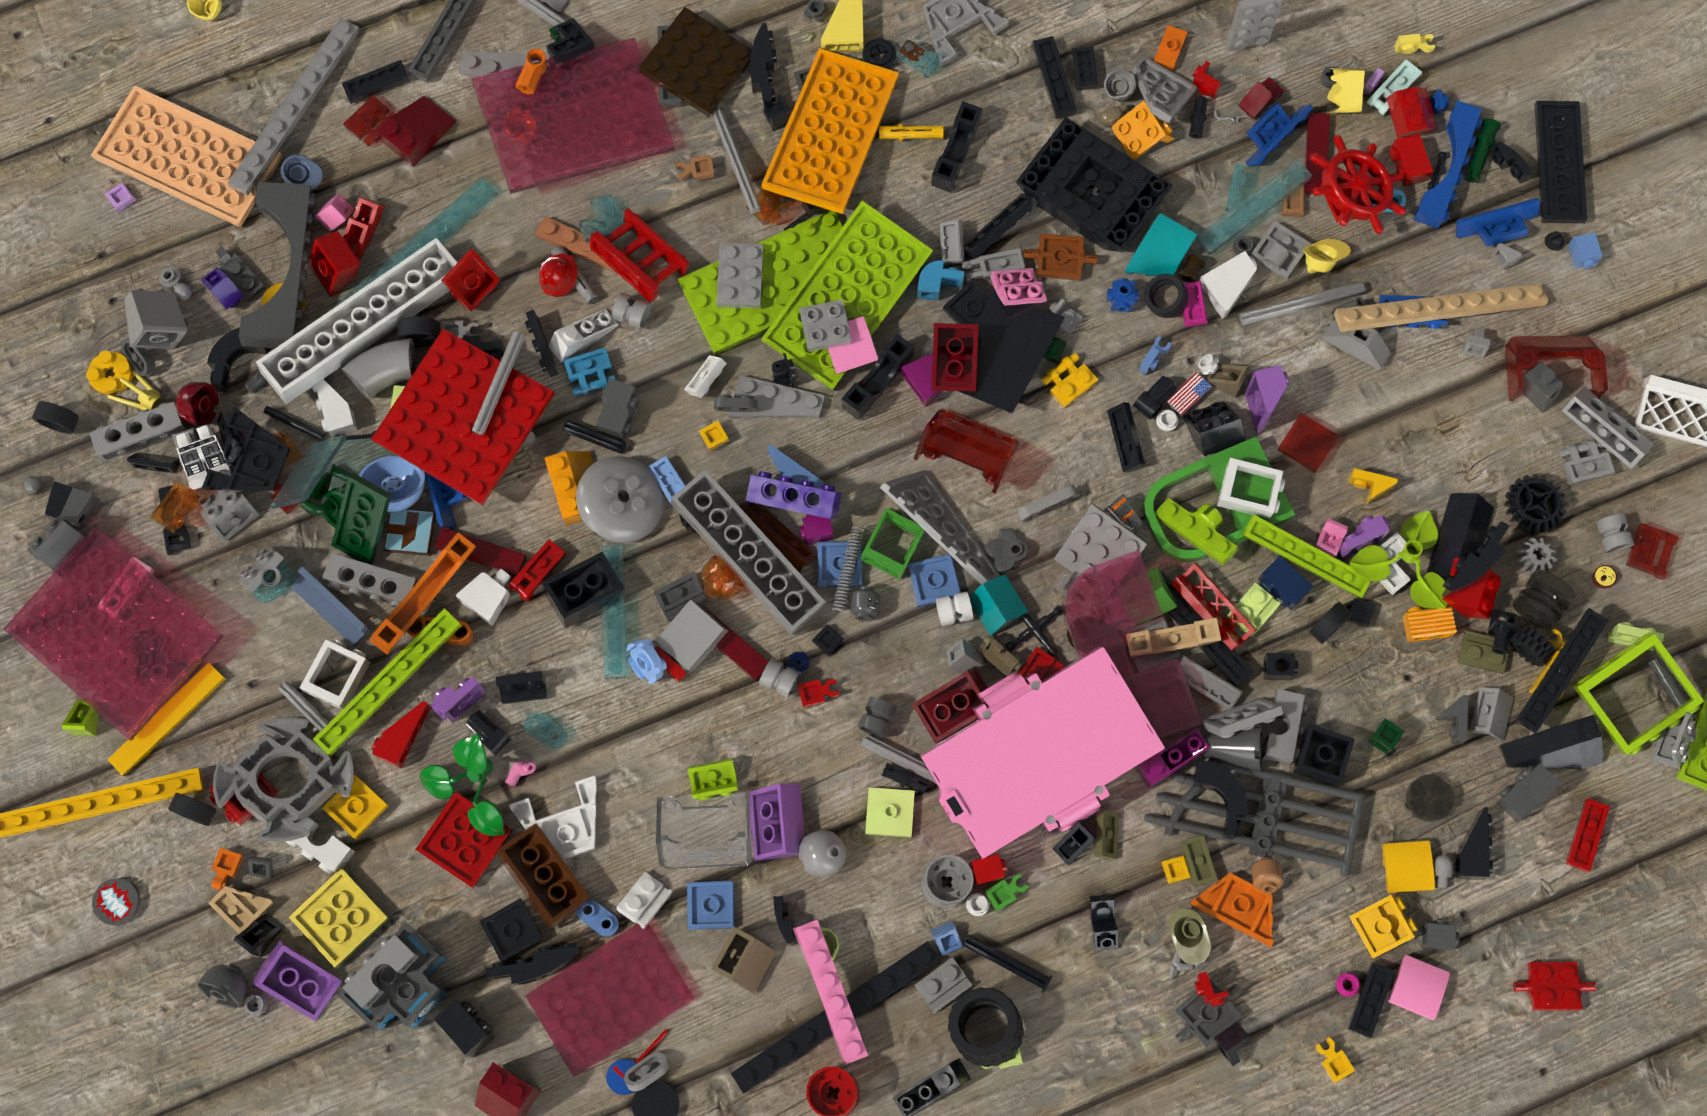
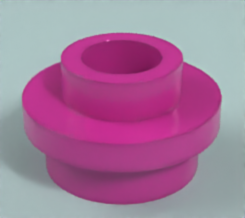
M1343 973L1336 980V989L1345 997L1354 996L1360 989L1359 979L1352 973ZM1345 981H1349L1351 983L1350 989H1346L1344 987Z

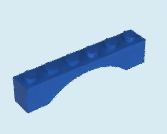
M1460 101L1455 103L1446 126L1452 147V160L1449 172L1439 184L1424 193L1419 202L1414 221L1437 229L1442 222L1446 223L1450 214V210L1447 209L1448 204L1453 203L1457 194L1456 191H1453L1454 187L1460 184L1463 173L1460 172L1461 167L1466 166L1470 156L1466 154L1467 150L1473 147L1476 136L1473 135L1474 130L1479 129L1483 119L1479 117L1481 108Z

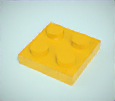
M354 774V783L350 797L342 798L341 793H336L322 809L357 840L389 806Z

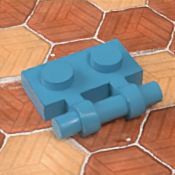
M606 347L563 360L570 383L578 380L580 383L579 386L572 388L574 396L580 394L587 395L590 394V391L599 388L604 390L609 378L615 379L614 375L605 377L604 372L612 370ZM598 375L599 380L586 382L585 378Z

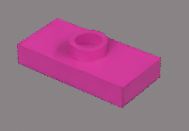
M1201 281L1183 283L1188 291V301L1186 307L1182 310L1185 327L1207 325L1208 321Z

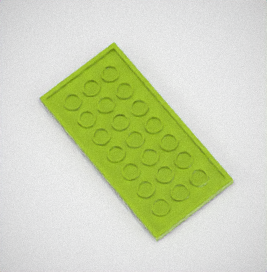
M861 201L766 331L761 341L782 356L783 353H786L788 360L792 359L793 364L833 391L847 371L835 373L827 348L808 352L799 308L843 300L847 321L863 316L872 337L930 257L933 250L870 205Z
M829 210L796 225L794 228H789L756 243L763 244L761 308L717 307L719 260L677 279L714 355L763 334L769 329L843 227L836 212Z

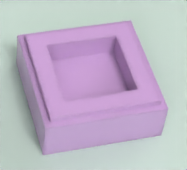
M1380 68L1376 69L1366 82L1363 94L1366 96L1372 94L1383 78V70Z
M123 182L105 193L118 213L136 201Z

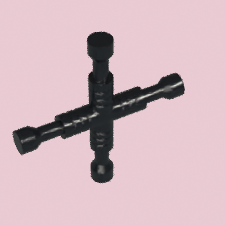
M1059 605L1056 606L1050 614L1044 615L1036 622L1033 621L1029 614L1021 617V620L1028 628L1020 633L1019 637L1006 643V648L1012 651L1017 644L1026 641L1034 635L1040 644L1047 648L1048 654L1054 657L1058 650L1051 646L1041 629L1049 624L1052 618L1063 613L1062 608Z

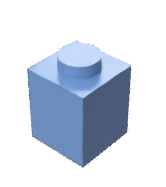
M1595 232L1575 236L1568 244L1575 269L1582 267L1584 269L1593 268L1603 256Z

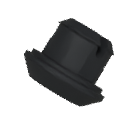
M1559 231L1549 233L1545 237V245L1551 250L1561 249L1564 245L1562 233Z

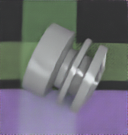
M951 854L941 855L932 860L922 874L920 883L922 894L934 907L942 909L954 908L962 903L970 893L974 878L972 869L965 860ZM942 880H950L949 887L945 886L943 888L941 886Z

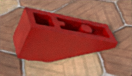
M422 701L386 729L380 738L377 737L372 745V754L376 758L401 769L431 706L427 702Z

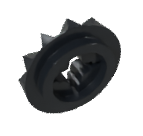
M873 39L863 48V61L883 68L892 67L894 60H896L895 47L885 39ZM876 49H878V52H880V54H884L882 55V61H880L878 57H875Z

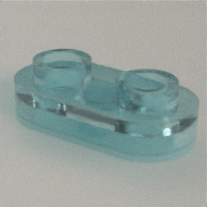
M287 567L278 568L281 576L286 575V579L279 581L278 584L272 587L261 583L253 592L254 597L261 603L272 602L292 589L290 586L296 582L294 572ZM273 572L264 577V580H270L273 577ZM267 587V591L261 594V589Z
M533 713L526 718L524 722L526 732L550 748L558 749L567 742V733L564 728L545 716ZM534 721H539L537 728L532 727ZM557 732L559 734L558 738L555 740L551 739L552 733Z

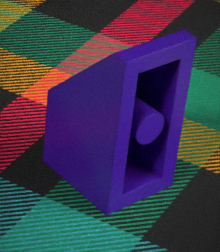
M218 267L201 279V282L226 310L229 307H235L243 297V294Z

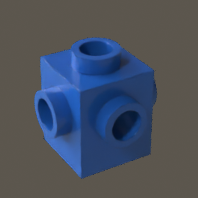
M1125 278L1117 279L1112 282L1111 288L1107 289V302L1111 303V311H1133L1135 302L1139 301V289H1135V281H1129Z

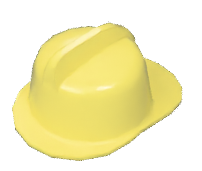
M1336 239L1321 240L1303 248L1306 254L1307 270L1310 274L1330 272L1337 261L1347 257L1351 252L1350 247L1345 242Z

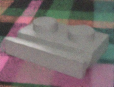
M952 957L914 986L935 1014L973 985Z

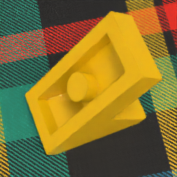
M1356 468L1352 470L1348 479V483L1353 484L1356 488H1370L1366 504L1391 491L1398 482L1397 478Z

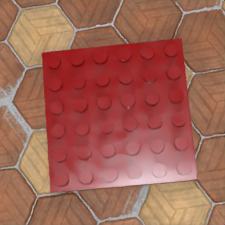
M442 329L371 440L483 506L555 393L512 368L485 434L479 435L473 432L472 428L501 361L447 330Z

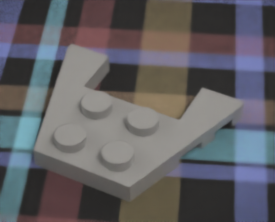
M931 0L923 5V13L941 67L957 58L956 51L947 41L951 36L982 19L993 35L1009 26L1008 19L1000 17L995 13L994 9L986 7L979 0Z

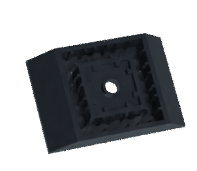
M1067 117L1061 122L1016 181V184L1025 194L1035 198L1036 206L1102 249L1116 252H1124L1173 187L1171 183ZM1091 188H1098L1099 194L1097 196H1090L1087 193Z

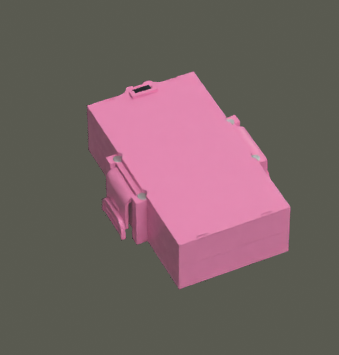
M1098 647L1043 681L1039 679L1036 673L1023 678L1022 675L1015 671L1010 676L995 683L978 694L987 703L988 707L985 704H981L973 709L978 717L977 721L920 754V757L939 787L937 799L952 823H959L963 826L979 855L984 859L1041 823L1049 832L1057 827L1063 832L1076 825L1080 820L1082 821L1100 809L1101 805L1097 799L1103 800L1110 796L1104 785L1162 751L1165 747L1105 648Z

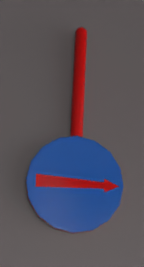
M667 1029L658 1036L635 1062L621 1059L610 1066L606 1079L608 1086L613 1092L619 1095H628L634 1092L627 1088L624 1081L626 1071L643 1060L668 1034L669 1031Z

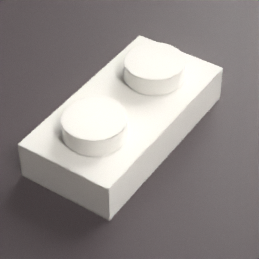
M709 355L684 390L689 395L702 398L709 391L713 381L720 376L722 369L727 363L722 358Z

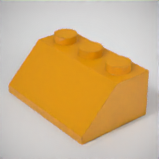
M564 451L545 457L566 526L582 522L583 520L580 517L576 504V490L585 471L594 464L590 451Z

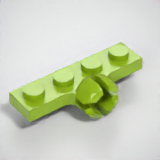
M1168 497L1154 512L1156 518L1224 566L1238 551V547L1216 531L1223 523L1221 513L1216 508L1210 510L1212 507L1210 504H1202L1196 512L1191 513Z

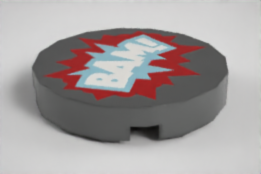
M114 878L105 881L97 888L93 895V912L105 924L114 926L126 924L137 914L141 902L139 891L134 884L124 879Z

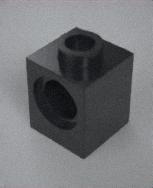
M1266 653L1263 658L1264 680L1291 681L1295 674H1298L1299 669L1298 660H1295V653ZM1276 663H1284L1287 671L1278 670Z

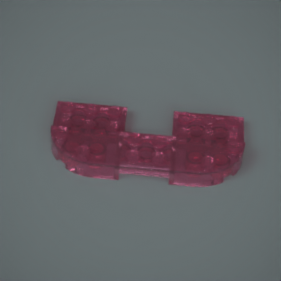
M1137 550L1092 566L1079 574L1071 583L1066 593L1064 617L1078 658L1098 647H1104L1160 739L1202 724L1178 658L1133 673L1118 630L1162 615L1140 551Z

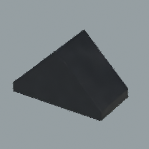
M1080 820L1052 849L1067 865H1070L1097 837Z
M264 914L238 934L234 941L252 955L261 957L283 927Z

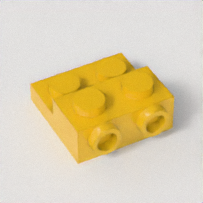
M1391 894L1349 916L1372 958L1417 936L1415 931L1418 928L1411 917L1407 919L1403 910L1406 909V906L1400 896L1395 898L1394 894Z

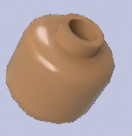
M1264 857L1253 864L1251 868L1253 885L1257 890L1270 894L1282 887V867L1278 861Z

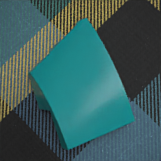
M1159 213L1124 273L1145 274V276L1151 277L1161 274L1174 275L1182 264L1185 254L1196 239L1197 234Z

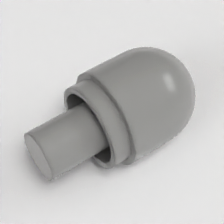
M1447 855L1438 856L1434 862L1435 877H1438L1439 888H1447L1448 878H1451L1453 875V861Z

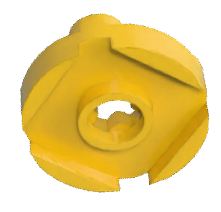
M106 350L100 352L91 361L86 377L90 385L97 392L103 395H111L116 392L121 393L125 391L128 386L121 382L120 378L123 377L127 381L132 382L133 373L132 367L125 356L118 352ZM113 369L115 375L106 378V372Z

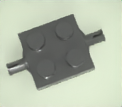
M1210 979L1214 994L1224 992ZM1234 983L1227 990L1230 996L1228 999H1225L1226 1003L1216 1007H1212L1211 1004L1205 1005L1202 995L1198 996L1197 992L1193 993L1174 1010L1185 1026L1175 1035L1176 1039L1182 1036L1178 1040L1182 1044L1192 1034L1199 1039L1205 1048L1214 1041L1215 1036L1242 1017L1231 1000L1242 991L1240 987L1237 988L1238 985Z

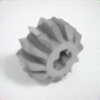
M1534 537L1529 539V543L1524 541L1521 544L1522 549L1517 551V554L1521 556L1517 563H1524L1522 571L1530 569V575H1534L1537 572L1540 576L1545 574V571L1550 572L1553 569L1552 564L1557 562V559L1553 557L1557 550H1550L1552 542L1544 544V538L1536 541Z

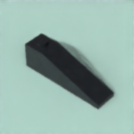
M1594 715L1500 745L1506 765L1510 768H1527L1530 765L1535 767L1541 763L1545 768L1582 770L1603 763L1602 735Z

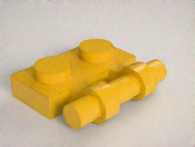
M1076 353L1063 358L1058 366L1054 369L1050 368L1046 375L1040 379L1045 386L1050 382L1055 385L1050 390V393L1063 408H1066L1098 383V378L1085 364L1081 365L1078 369L1076 368L1074 363L1080 359ZM1067 370L1070 375L1061 380L1059 375Z

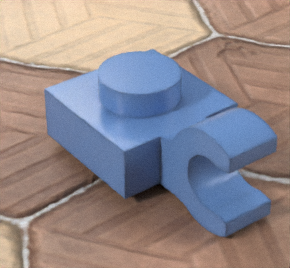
M1160 336L1155 339L1154 345L1140 365L1139 372L1147 375L1150 369L1152 371L1155 370L1160 362L1158 355L1165 354L1170 350V342H1168L1166 347L1159 345Z

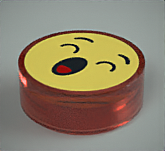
M1607 565L1599 566L1592 574L1593 583L1601 589L1610 588L1617 580L1615 570Z

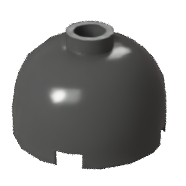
M221 964L208 969L201 977L197 987L206 997L210 998L213 995L219 1000L216 1003L236 1009L240 1006L246 995L247 981L244 975L241 974L242 970L234 964H229L228 966Z

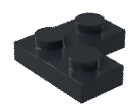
M574 18L555 25L556 33L561 40L546 45L548 54L557 64L595 49L594 41Z

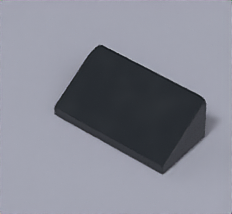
M141 452L134 453L127 458L128 463L133 468L172 474L177 473L180 461L177 457Z

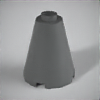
M1256 724L1255 728L1234 732L1235 735L1228 738H1221L1212 733L1205 734L1204 740L1210 748L1204 752V757L1261 771L1263 744L1260 737H1263L1262 724Z

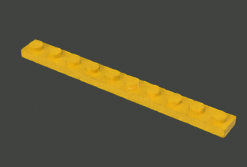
M189 769L0 813V839L173 799L175 793L190 795L203 792L204 785L201 769Z

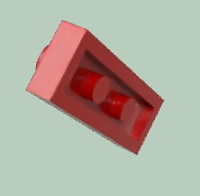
M1589 798L1585 799L1566 859V865L1587 873L1591 871L1610 806Z

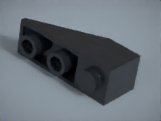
M1488 807L1478 811L1455 855L1456 879L1485 880L1493 872V862L1489 860V851L1492 850L1493 845L1492 837H1489L1492 816L1488 814Z
M958 1058L893 1099L903 1116H912L971 1080V1077Z

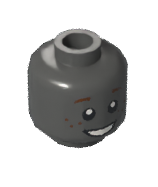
M862 586L860 590L854 591L851 598L850 612L855 615V619L872 621L874 617L878 616L880 595L874 592V588Z

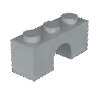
M1277 689L1274 693L1272 703L1278 704L1282 708L1283 715L1277 717L1284 721L1286 732L1282 735L1268 734L1265 740L1262 760L1290 765L1293 759L1297 760L1299 754V746H1296L1297 737L1301 738L1303 724H1300L1301 715L1305 716L1307 702H1304V694Z
M395 934L384 939L380 944L381 949L375 955L373 953L370 954L363 961L362 964L364 966L358 972L354 971L345 980L346 984L342 987L363 1009L368 1010L384 993L376 981L380 969L391 966L396 972L403 974L419 957Z

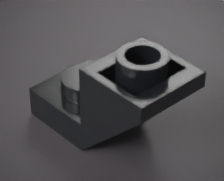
M1113 894L1089 896L1095 951L1118 949V929L1115 921Z

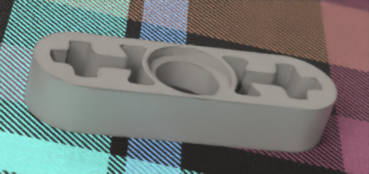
M1072 484L1021 507L1017 514L1021 522H1027L1073 501L1080 494L1075 485Z

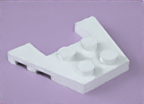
M595 776L575 782L582 805L539 820L535 818L529 798L509 804V808L526 830L537 823L563 860L589 852L596 847L597 779Z

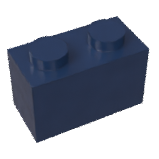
M1281 556L1258 579L1265 591L1272 592L1277 597V601L1281 603L1280 605L1284 608L1288 607L1290 610L1313 588V585Z

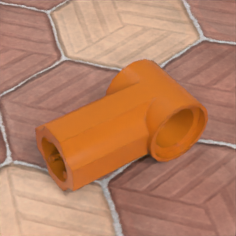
M535 48L527 53L525 65L516 83V88L522 93L533 94L541 75L546 71V56L542 50ZM536 60L540 61L539 64H534L532 62Z

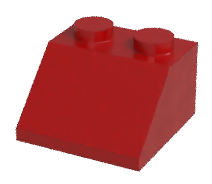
M1412 87L1398 90L1386 98L1397 139L1438 129L1427 88Z
M338 231L315 239L308 263L330 297L336 295L357 277L361 265L358 256L353 254L347 240L342 238Z
M1460 558L1454 559L1450 572L1451 576H1454L1457 572V569L1454 567ZM1489 569L1468 588L1448 597L1443 596L1442 600L1465 618L1489 619L1494 608V600L1500 587L1501 577Z

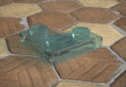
M610 194L592 198L590 204L596 217L580 220L578 225L585 242L590 243L591 235L597 230L603 236H607L624 224Z

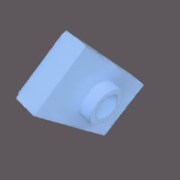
M666 455L649 465L648 469L655 476L660 488L671 504V498L686 485Z

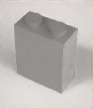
M690 599L655 641L660 645L659 648L668 656L671 655L676 659L675 662L684 671L694 672L729 630L696 601Z

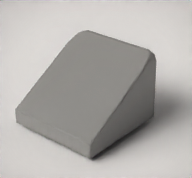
M1502 243L1498 244L1493 251V256L1504 270L1518 263L1523 256L1519 251Z

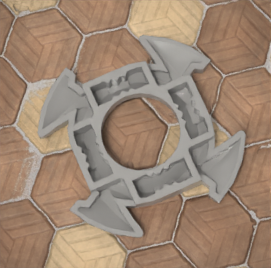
M294 717L276 718L259 723V729L268 734V736L258 741L233 764L234 768L228 767L227 762L218 761L213 776V792L217 807L222 808L235 794L242 806L266 826V829L259 831L257 840L283 842L307 837L310 835V831L295 824L296 822L311 815L334 793H341L342 798L350 797L354 783V766L350 752L345 751L333 767L326 752L303 734L308 731L310 723L308 719ZM288 756L304 762L309 769V779L305 787L296 795L278 799L267 796L259 789L257 783L258 775L261 769L271 760Z

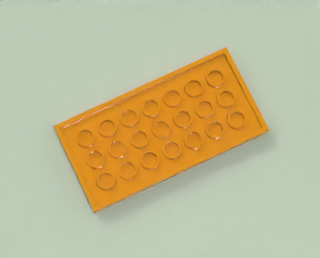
M819 48L763 179L762 189L844 214L899 78V72Z

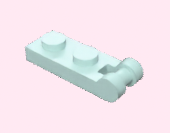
M1405 60L1367 101V104L1371 107L1375 106L1379 110L1378 112L1384 116L1389 111L1387 101L1384 103L1379 98L1381 96L1387 98L1398 90L1410 88L1421 76L1422 71L1408 60Z

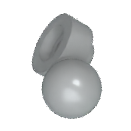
M169 267L160 273L159 281L161 285L167 290H174L177 299L187 300L191 297V287L183 283V276L176 268Z

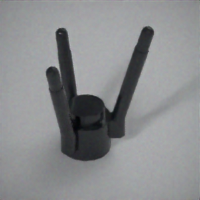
M787 197L780 199V202H790L796 199ZM802 202L805 213L784 228V231L794 228L811 214L823 208Z

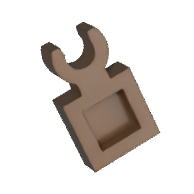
M711 155L690 158L691 164L684 162L676 163V170H685L683 173L677 174L680 181L686 180L692 175L694 181L715 178Z

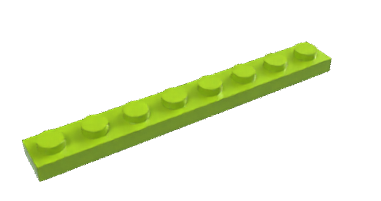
M444 608L313 740L329 756H332L462 625Z

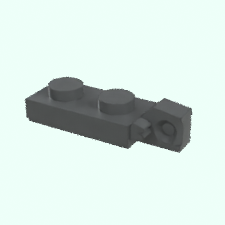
M222 246L215 251L222 260L219 263L221 270L229 277L248 302L266 289L235 253L229 255Z

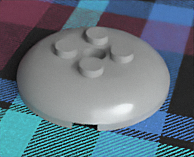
M607 457L595 462L585 471L576 490L577 509L585 525L591 531L602 536L604 540L613 543H632L646 537L658 525L664 509L663 492L655 476L645 465L627 457ZM618 493L627 498L626 502L618 498Z

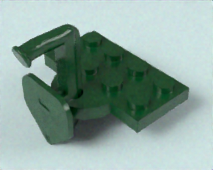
M333 464L330 473L325 472L316 479L301 503V508L310 515H323L327 522L335 528L331 546L360 562L371 565L374 563L392 494L355 473L351 474ZM332 476L346 482L342 487L333 488L329 491Z

